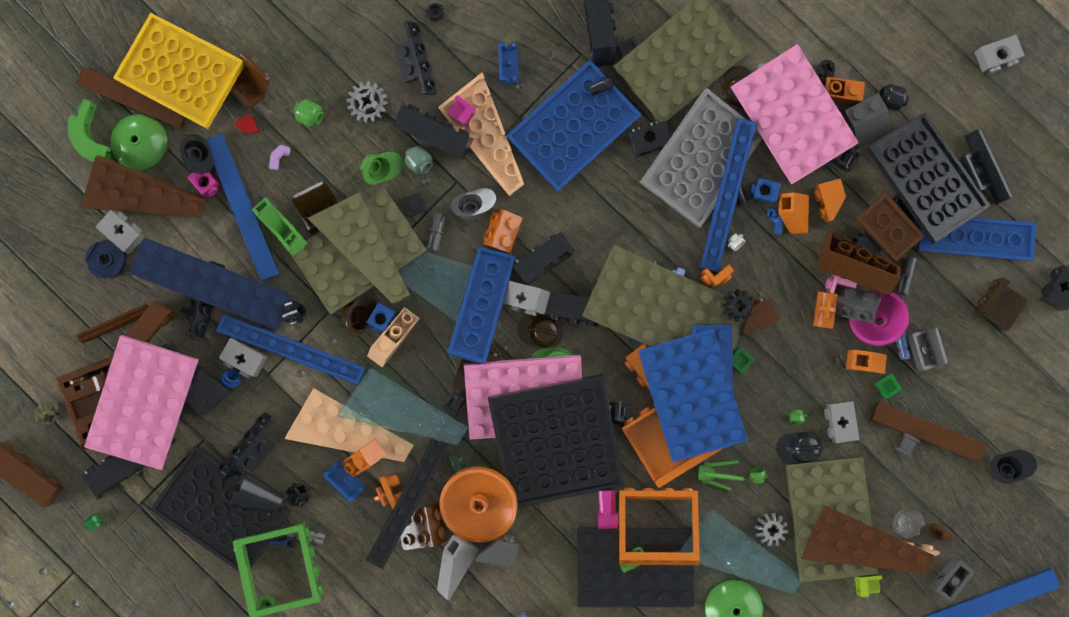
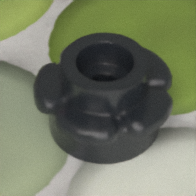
M439 3L430 4L426 10L427 17H430L432 21L442 19L445 15L444 7Z

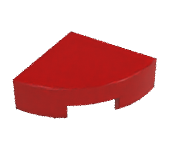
M251 114L234 121V124L243 132L250 134L260 132Z

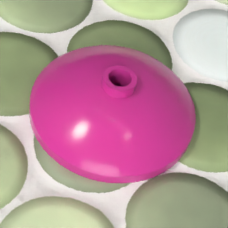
M876 290L871 291L872 293L882 295L881 303L876 311L875 322L868 323L849 318L851 329L855 336L866 344L873 346L891 344L898 340L908 327V308L905 302L894 293L887 295ZM879 320L884 321L881 325L877 324Z

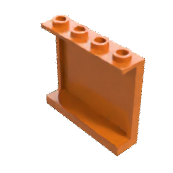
M649 406L639 412L640 416L635 419L630 417L625 420L624 426L621 427L658 488L723 449L672 463L655 407L651 409Z

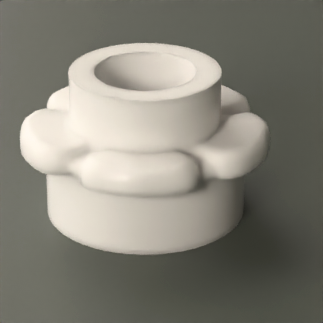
M734 234L728 240V247L734 251L740 249L746 242L743 239V235L740 234L738 236Z

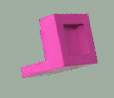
M458 95L455 97L454 104L447 111V114L464 128L476 113L475 108Z

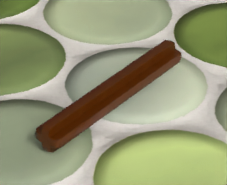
M144 304L78 333L77 338L80 343H85L139 319L149 306Z

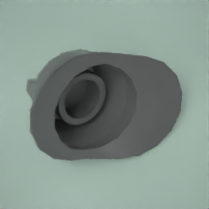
M480 188L462 193L453 199L451 209L460 218L466 221H475L481 217L482 213L489 211L495 205L496 195L494 191L488 188Z

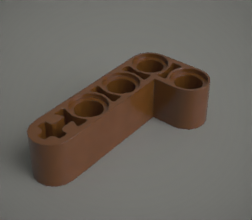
M155 300L125 336L149 343L162 326L165 327L173 319L175 313L160 301ZM116 347L107 358L110 363L112 362Z

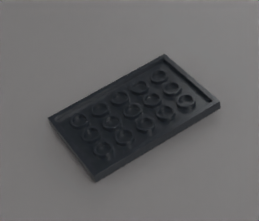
M925 112L866 148L931 244L990 207L986 198Z
M196 445L150 511L239 571L233 541L237 538L280 528L291 510L283 506L281 511L278 510L276 513L228 505L240 475L233 471L227 480L224 481L215 474L222 462ZM272 538L246 544L251 569Z
M577 528V607H694V565H640L624 573L619 561V528ZM625 528L626 552H632L634 548L641 547L644 552L693 553L692 528Z

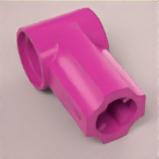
M615 490L599 491L598 529L618 528V512L616 511Z

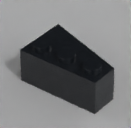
M562 231L557 235L554 234L549 237L542 246L539 244L530 250L531 254L525 257L523 255L514 261L516 264L513 268L525 285L531 284L574 254L575 250Z
M109 455L101 461L103 464L96 468L92 466L84 471L85 475L82 478L98 500L102 497L103 493L109 489L113 490L117 487V484L130 478L146 467V465Z

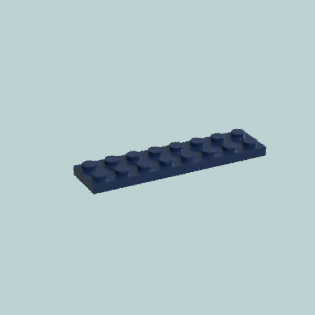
M145 237L141 242L129 274L275 330L279 329L283 319L282 310L286 308L284 304L288 303L292 296L289 293Z

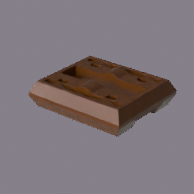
M107 358L55 378L81 450L87 449L84 446L91 427L90 424L93 421L108 375L105 369L110 368L111 365ZM99 371L101 372L100 375L91 378L92 374L97 373Z

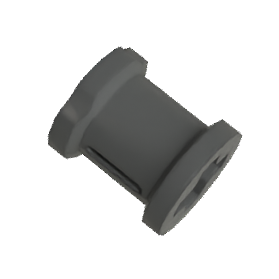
M904 433V439L895 450L911 458V453L915 445L920 443V440Z

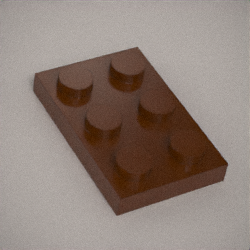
M886 193L880 196L855 219L893 262L899 260L924 237V234Z

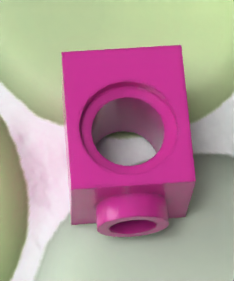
M193 172L187 177L201 195L205 197L213 196L217 193L218 187L221 186L210 172L205 174ZM208 178L209 184L206 187H202V181Z

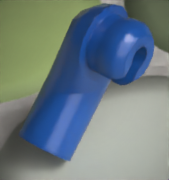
M770 208L767 211V216L775 224L773 234L783 235L784 222L779 215V210L777 208Z

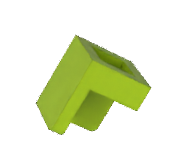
M882 575L855 577L857 595L869 597L870 593H879V580L883 579Z

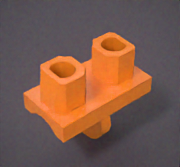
M817 293L813 326L833 329L838 294Z
M397 474L385 475L379 478L385 493H383L381 486L375 488L378 496L374 497V501L381 500L382 505L385 506L388 504L387 496L392 509H394L403 491L395 494L392 487L401 482Z

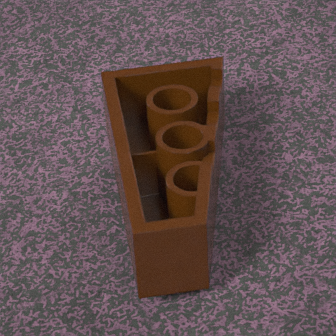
M829 229L820 246L817 268L839 276L842 279L874 289L879 293L890 295L900 279L901 267L879 255L876 257L871 255L868 249L863 246L858 248L852 245L850 239L846 237L841 239L834 235L835 231Z

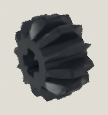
M736 289L735 292L728 291L729 297L723 296V300L726 303L720 304L721 307H726L722 313L724 315L728 314V320L734 318L735 322H739L740 319L747 320L746 314L752 315V311L749 308L754 307V304L749 303L753 299L752 296L747 297L748 292H741L740 289ZM735 303H740V307L735 308Z

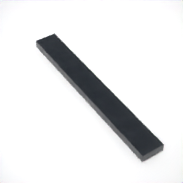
M443 422L440 423L369 552L366 561L382 570L384 569L458 430Z

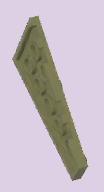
M360 192L308 218L392 304L410 296Z

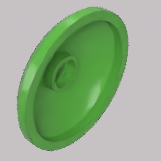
M133 114L123 118L115 126L111 135L110 145L114 157L120 164L137 171H142L156 166L164 158L168 148V136L163 125L155 118L145 114ZM138 137L137 142L133 143V138Z
M726 580L717 584L708 594L705 602L706 617H762L763 603L758 592L748 583L741 580ZM735 608L739 609V613L737 615L733 614V610Z

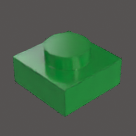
M739 347L733 353V367L740 374L755 361L742 347Z
M892 373L874 382L884 400L902 390Z

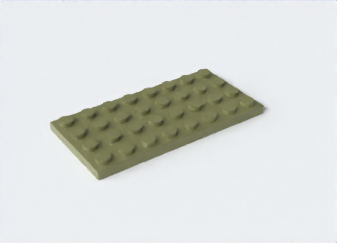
M613 245L582 314L583 317L650 347L691 335L692 325L732 324V350H734L746 320L742 319L739 322H735L734 318L728 320V314L724 315L722 313L726 307H721L720 304L726 303L723 300V296L726 295L616 245ZM735 303V308L740 307V303Z

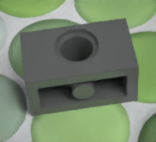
M952 557L929 585V588L944 600L952 603L976 572L960 559Z

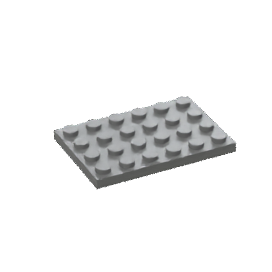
M704 89L639 183L695 226L701 228L717 201L737 119H746L709 89ZM756 128L748 158L762 139Z

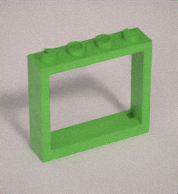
M305 522L237 538L233 541L249 617H259L321 601L324 595L323 585L318 582L317 577L320 576L319 567L314 564L315 549L313 545L310 546L309 538H311V532L309 527H306ZM298 532L312 596L260 609L246 544Z

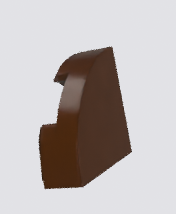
M934 523L929 527L930 531L943 540L952 541L954 538L953 534Z

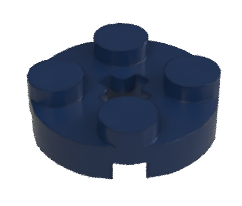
M102 240L92 244L85 256L90 273L103 279L115 278L125 267L127 258L126 253L109 240ZM109 255L110 261L104 265V261L101 258L102 256L106 257Z

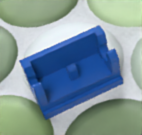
M498 42L500 85H518V46L513 42L511 45Z
M340 460L323 474L350 503L366 488L356 476L352 478L346 472Z

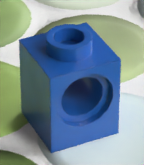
M758 178L755 183L752 182L749 192L752 194L751 199L772 205L775 204L778 199L781 183ZM760 187H766L768 195H762Z
M378 302L367 323L371 325V330L379 334L381 331L384 332L397 313ZM380 314H384L386 317V321L382 325L376 322V318Z

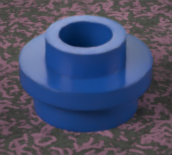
M230 369L222 374L221 382L226 387L235 388L240 384L241 377L236 370Z

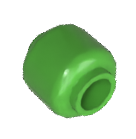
M308 99L302 100L300 103L298 102L294 107L296 121L308 127L319 125L323 119L324 113L321 106Z

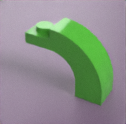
M83 99L77 109L78 116L70 115L68 119L70 141L81 156L93 163L97 155L111 159L112 149L96 143L90 133V125L97 105Z
M267 197L252 209L255 215L274 233L292 256L303 250L307 244L306 239Z

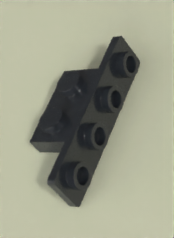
M406 21L404 25L409 40L394 47L403 82L410 83L419 79L423 94L435 95L437 94L436 84L431 74V65L427 59L426 47L421 37V29L417 22Z
M977 129L965 135L972 153L960 159L980 191L989 188L996 204L1012 198V194L982 130Z
M209 261V263L225 268L223 264ZM185 295L180 312L193 316L188 335L204 338L214 306Z
M266 412L260 415L251 429L244 434L238 445L231 450L230 455L218 466L215 474L225 481L237 466L254 473L276 445L263 435L275 418Z

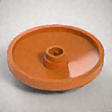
M470 467L455 473L446 482L440 496L439 505L443 521L454 534L471 542H488L501 537L510 529L516 517L518 502L513 486L502 474L485 467Z

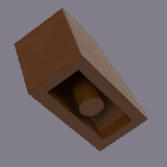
M763 297L753 302L754 307L750 310L752 315H748L741 331V336L779 321L771 299L765 301Z

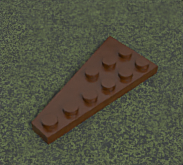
M97 155L80 208L201 218L208 199Z
M823 505L801 559L927 573L934 555Z

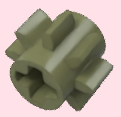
M51 401L40 402L38 408L34 409L36 422L41 421L43 426L54 424L56 418H60L58 405L52 406Z

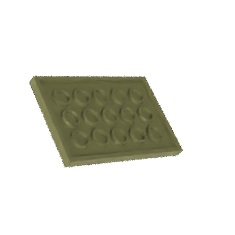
M692 0L613 67L656 121L659 120L661 123L669 120L748 52L707 0Z
M385 188L365 201L398 271L428 252ZM321 231L306 240L307 244L303 250L292 256L331 316L355 301L361 294L367 293L375 287Z
M863 457L785 465L800 582L879 574L878 568L801 559L823 505L872 527Z

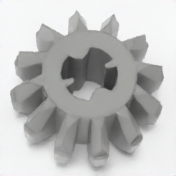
M771 513L770 518L768 514H764V521L760 518L757 520L761 525H755V529L760 530L755 535L761 537V543L767 541V545L772 546L774 541L775 545L778 546L779 538L782 541L786 540L782 534H788V530L783 529L788 524L782 522V516L776 518L775 513ZM773 525L775 531H772L770 534L768 528H771Z

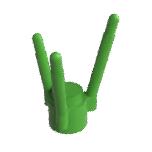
M738 460L713 463L704 462V465H699L698 480H701L704 484H710L730 491L731 488L711 480H714V477L744 481V477L715 473V468H711L738 464Z

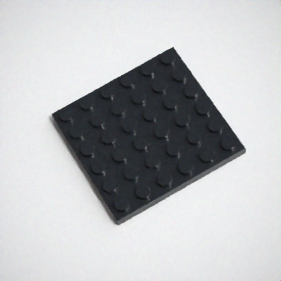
M603 374L488 396L503 476L511 483L515 490L518 507L624 486Z

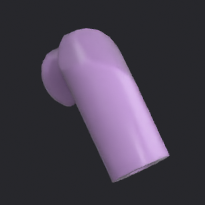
M279 145L272 151L269 164L270 170H279L280 158L290 155V148L288 146Z

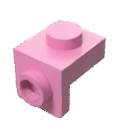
M831 275L825 284V288H827L826 293L834 294L836 285L855 289L857 283Z

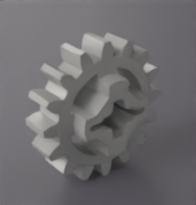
M367 81L366 86L362 82H360L359 88L353 86L354 93H348L351 99H346L347 103L351 104L347 107L349 111H353L351 116L353 118L357 116L358 122L364 119L365 124H368L369 119L373 123H375L376 117L382 119L380 114L381 112L386 113L387 111L384 107L389 105L388 102L384 101L388 97L386 94H383V88L378 89L376 83L372 87L370 81ZM376 94L380 98V104H378V102L375 101ZM370 99L371 104H366L365 106L364 101L368 102ZM355 101L360 104L359 111L356 109Z

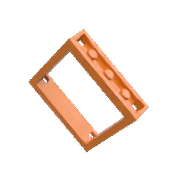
M625 488L623 491H619L620 565H699L698 491H693L691 488H684L682 491H674L672 488H664L662 491H655L653 488H644L643 491ZM625 500H692L693 553L626 552Z

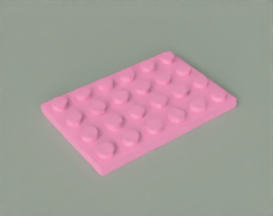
M798 44L731 86L732 91L751 121L757 123V131L791 185L859 143Z
M121 335L84 447L162 470L199 359Z
M571 355L486 362V364L464 363L470 440L496 438L488 396L582 378L581 356Z

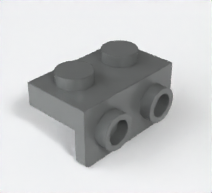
M843 287L837 299L836 315L874 323L882 295Z
M937 327L907 335L918 372L948 364Z

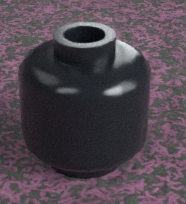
M894 84L882 87L879 93L887 109L899 111L909 101L906 89Z

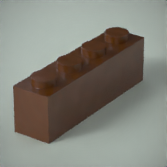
M0 442V477L42 508L51 506L64 488L59 484L60 481L56 477L48 476L44 473L45 470L41 466L33 465L29 462V458L26 455L14 451V447L10 443Z

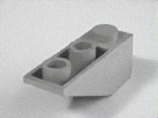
M454 534L443 550L437 591L447 600H450L479 551L469 541Z

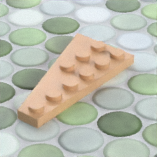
M482 72L441 104L438 109L449 123L453 124L454 129L459 131V128L470 133L469 136L474 138L470 149L510 197L524 185ZM457 95L476 110L475 115L465 128L447 114V111L454 104Z
M313 388L285 437L288 440L356 452L376 439L386 453L383 458L405 462L414 444Z

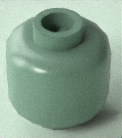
M415 146L410 147L406 151L404 162L415 174H425L431 169L433 158L423 147Z

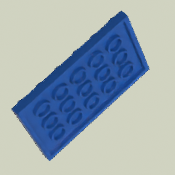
M591 60L583 65L506 136L557 192L566 186L642 115L614 85L613 88H610V91L606 90L594 97L591 96L588 85L603 80V77L607 78Z
M713 328L638 350L672 463L748 441Z

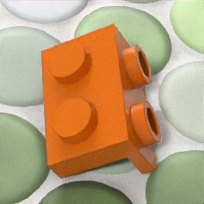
M495 209L490 217L489 228L484 234L483 245L511 253L522 217L506 210Z
M728 265L713 276L706 268L699 273L701 276L700 281L710 288L718 284L721 286L732 278L731 273L734 269Z

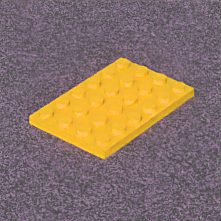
M150 13L113 79L209 129L241 73L244 61Z

